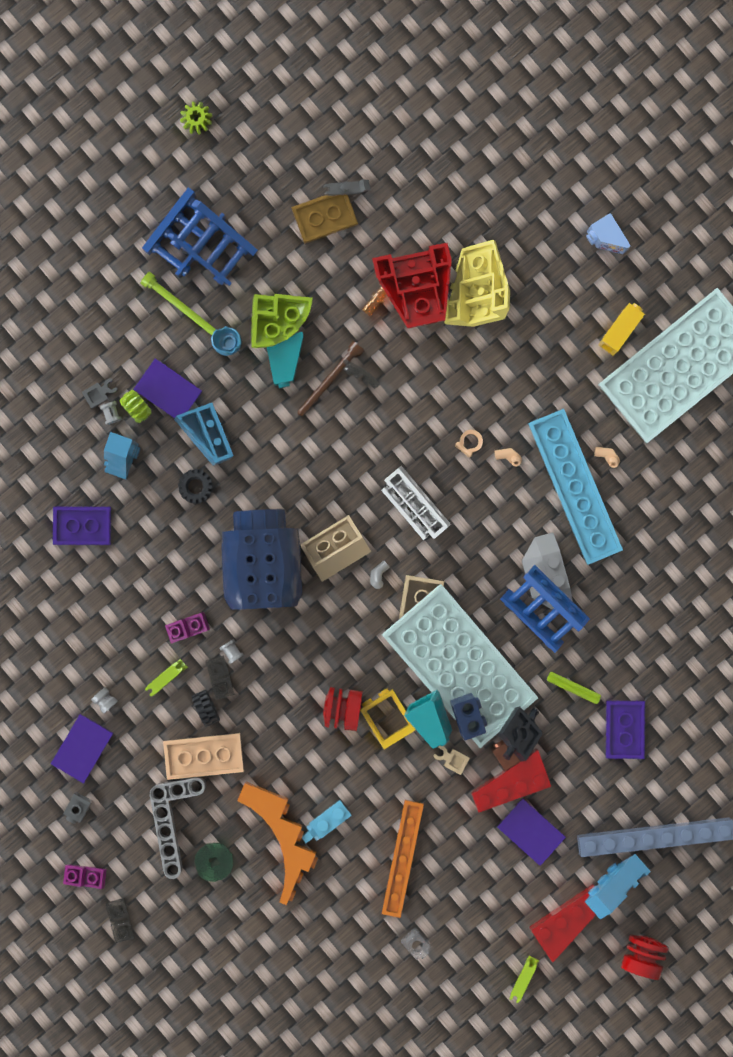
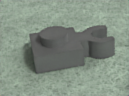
M112 378L107 379L102 387L99 383H96L82 392L91 409L109 400L106 394H113L118 391L117 387L114 389L108 388V385L113 382Z

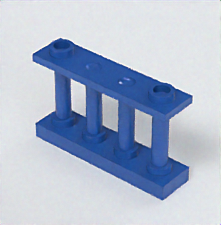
M189 187L142 247L143 251L148 255H151L152 252L157 253L176 267L178 270L175 274L178 278L189 273L191 270L190 265L195 259L189 255L182 263L163 249L160 242L164 237L167 238L169 233L176 237L178 236L171 228L175 222H180L186 226L190 221L184 217L183 212L187 207L193 208L191 205L196 200L194 198L196 194ZM221 213L219 217L224 221L226 217ZM195 226L191 231L199 238L204 233L198 226ZM183 241L184 244H186L189 248L192 249V246L190 244H188L186 241Z
M195 200L191 205L195 209L194 216L177 237L171 233L168 234V237L172 240L170 243L178 250L182 248L215 275L213 279L220 285L226 284L230 286L232 283L226 278L243 255L248 253L254 256L258 249L201 201ZM206 218L210 221L209 227L192 249L189 248L183 241L201 219ZM220 230L224 233L223 239L205 261L198 255V252L213 233ZM235 242L238 245V250L219 273L212 267L213 263L229 243Z
M534 565L523 577L526 582L514 593L508 589L500 600L548 648L556 653L564 643L561 638L573 627L579 632L590 618ZM533 587L540 595L527 606L520 597ZM547 600L554 609L541 620L533 611ZM561 614L568 622L554 633L547 625Z

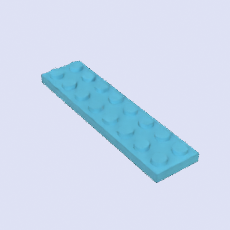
M559 410L528 423L586 564L589 565L622 551V546L565 410Z

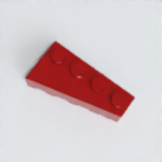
M534 749L526 761H520L508 770H503L471 792L478 813L551 787L538 749Z
M593 884L529 927L552 963L596 915L585 903L586 899L590 896L588 892L595 887Z

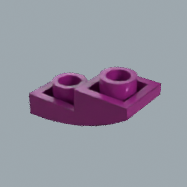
M204 612L165 625L171 643L210 630Z
M65 865L63 884L104 889L107 869Z

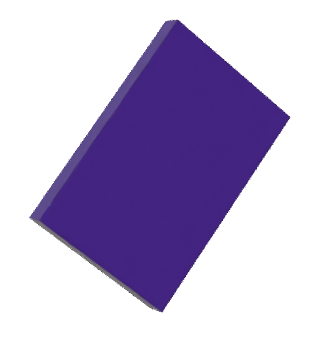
M156 358L133 389L173 418L188 412L203 392Z
M53 507V545H111V507Z
M606 700V759H645V701Z
M80 714L52 760L51 765L78 781L85 783L114 733Z
M523 798L497 826L498 829L540 866L566 838Z

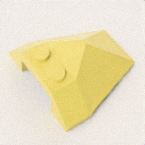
M491 240L462 248L456 267L457 276L455 283H452L450 287L452 293L450 299L447 300L444 323L447 325L474 327L505 319L510 309V289L496 241Z

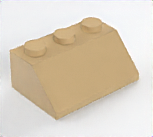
M349 515L300 545L322 582L371 552Z

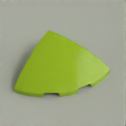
M255 294L252 305L251 348L275 346L296 334L309 315L312 298L274 294V296Z

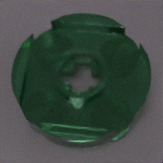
M207 843L196 854V870L207 881L216 882L222 880L230 874L233 868V854L227 846L221 843ZM217 857V861L220 864L212 867L209 859Z

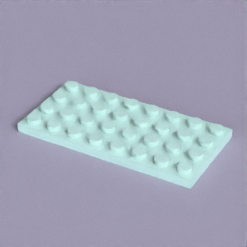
M716 288L598 384L646 444L733 374V306L721 291Z
M442 584L438 585L382 634L431 692L435 690L440 692L444 707L454 719L455 716L450 700L472 693L475 698H479L482 706L479 711L481 716L484 715L487 726H485L486 733L472 739L480 748L500 732L515 707L520 706L525 710L538 699L530 687ZM465 704L463 707V711L469 710L471 708V704ZM471 722L469 724V728H474L477 722Z

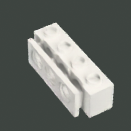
M402 466L384 480L388 486L384 487L381 491L423 540L429 534L435 539L451 525Z

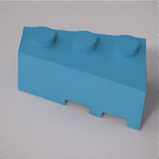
M213 403L175 417L174 420L213 466L230 460L234 456Z
M110 432L104 448V459L108 460V462L105 461L104 466H106L105 472L127 479L133 459H137L139 455V443Z
M636 854L619 864H612L606 870L608 872L607 875H603L597 881L599 885L593 887L588 892L590 896L586 899L585 903L599 919L611 914L627 897L626 894L631 887L636 888L638 886L637 880L651 872Z

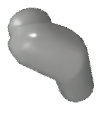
M382 561L371 571L370 583L375 589L383 587L382 574L390 568L385 561Z

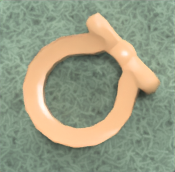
M467 430L462 434L460 441L456 443L455 447L470 458L472 453L477 452L483 444L482 436L476 430ZM469 434L475 435L478 438L477 447L466 449L464 447L465 436Z

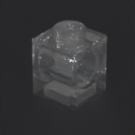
M416 927L401 939V943L416 960L425 958L431 952L429 950L431 944ZM414 941H421L423 946L420 949H414L412 943Z

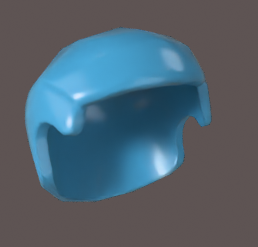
M225 326L222 329H216L211 337L213 348L221 355L229 356L235 354L241 348V336L236 329Z

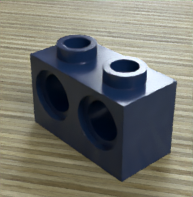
M472 693L450 700L460 735L465 741L486 733L485 726H487L484 715L481 716L479 709L482 706L478 697L475 698ZM470 703L471 708L463 711L464 705ZM476 721V726L470 729L469 724Z

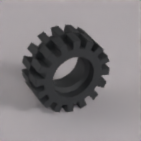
M188 470L179 479L178 491L181 497L189 503L200 504L205 502L213 493L214 485L212 479L202 470ZM193 479H199L203 483V490L198 494H193L189 491L188 486Z
M206 689L191 696L196 711L205 727L220 721L216 707Z

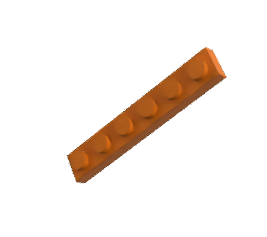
M404 801L382 908L383 915L401 918L424 803Z

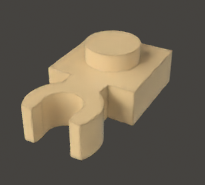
M438 746V748L443 750V755L438 756L434 754V758L446 760L444 766L461 775L470 758L455 749H452L449 753L444 746Z

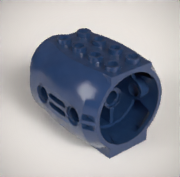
M285 509L234 512V531L222 532L224 599L230 609L297 606L302 597L299 528H286Z

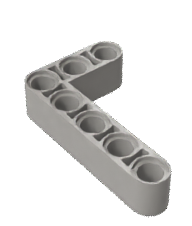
M191 777L159 783L150 790V800L163 871L169 879L177 878L182 872V861L171 800L202 794L206 789V781L202 777ZM194 781H199L202 784L200 791L193 789L192 783ZM174 785H181L183 793L176 794L173 791ZM156 788H161L164 791L162 798L155 796L154 791ZM158 808H166L168 811L167 816L161 817L158 814ZM162 827H169L171 834L169 836L163 835L161 832ZM171 845L175 850L174 854H167L165 846ZM171 864L176 865L178 872L175 874L170 873L168 866Z

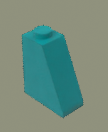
M298 332L288 340L275 346L267 347L273 382L279 388L289 387L290 383L294 382L304 340L303 332Z
M435 690L409 704L404 717L433 749L447 744L450 740L449 736L452 732V727L440 692Z

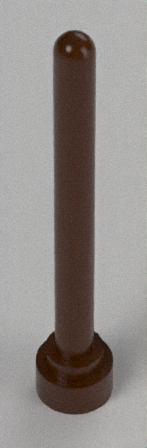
M352 341L348 346V353L300 407L298 415L303 416L354 357L361 356L365 351L362 347Z

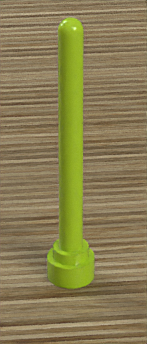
M149 271L143 277L140 284L145 288H153L209 334H213L216 329L157 283L155 275Z

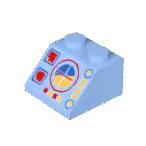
M611 213L590 225L587 230L588 235L586 237L590 244H594L596 248L624 254L630 248L629 242Z

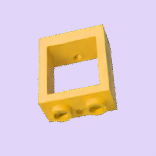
M629 303L598 345L614 356L645 315L642 312L643 309L635 303L633 305Z
M388 688L378 693L379 697L372 701L370 698L361 704L363 707L360 708L361 713L383 749L388 748L416 730L406 719L408 725L385 739L382 737L367 711L391 696L403 716L406 712L394 690L391 689L389 691Z

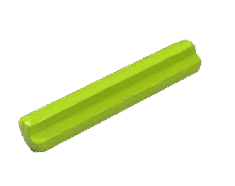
M550 672L547 677L548 682L590 702L598 704L601 699L600 694L556 673Z

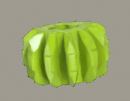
M194 101L191 108L189 105H185L187 111H181V115L184 117L180 119L181 123H185L183 128L185 130L190 128V134H193L196 129L198 135L201 134L200 129L202 128L204 131H208L206 125H212V121L209 119L213 117L212 113H208L209 107L203 108L202 102L197 107ZM194 115L199 116L198 121H194Z
M134 390L127 392L120 399L123 408L137 423L145 421L151 414L149 406Z

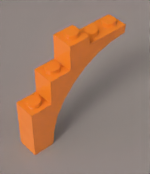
M246 781L237 801L259 814L271 827L279 841L285 865L284 888L280 903L287 905L288 901L292 902L296 891L293 890L295 883L299 884L304 874L300 872L301 869L309 872L310 868L314 869L318 860L315 857L316 851L296 844V841L300 842L304 833L301 830L302 825L281 817L282 814L286 815L290 804H287L288 798Z

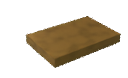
M324 195L291 207L304 244L358 225L348 195Z

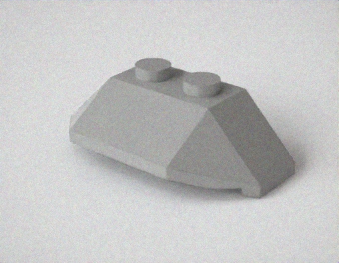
M554 533L534 537L522 559L525 574L531 567L536 565L572 601L569 581ZM533 587L529 589L533 599L540 595ZM545 600L542 603L552 610L554 609V607L547 600Z

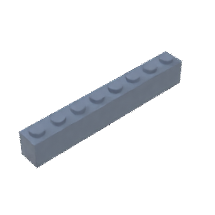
M728 817L577 835L579 855L587 857L733 840V820Z

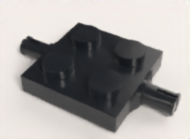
M520 706L515 707L498 733V736L507 745V750L503 754L506 760H510L514 753L521 762L526 761L543 733L535 722V718L539 714L536 708H532L528 715Z

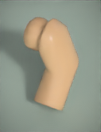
M595 447L594 456L604 457L612 468L619 466L620 459L613 449Z
M512 448L494 451L496 460L507 459L515 467L519 466L522 462L521 456Z

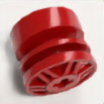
M330 687L324 704V727H329L330 719H335L334 728L337 729L339 721L342 720L344 721V730L357 731L362 691L350 690L347 698H344L342 688H339V695L337 697L334 696L335 687Z
M630 935L629 941L636 945L627 944V949L634 952V954H624L621 968L638 976L660 980L664 967L658 964L656 960H666L667 957L659 952L668 953L669 947L651 937Z

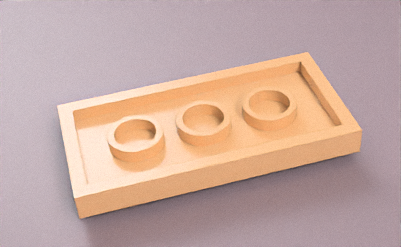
M240 733L163 741L167 780L244 772Z

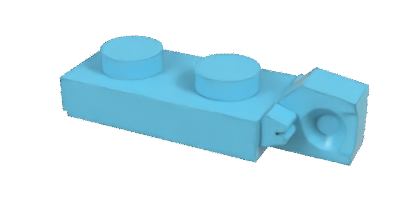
M341 800L337 801L306 826L309 831L302 835V839L307 843L312 838H315L316 841L323 838L352 816Z

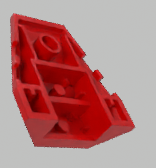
M448 242L429 246L428 251L395 258H392L391 254L372 258L376 278L407 329L445 321L452 263Z

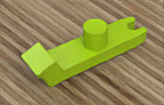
M179 659L153 680L145 690L152 689L150 696H154L180 673L184 672L188 668L187 665Z
M530 955L528 956L510 994V1000L516 996V1003L520 1002L539 960Z

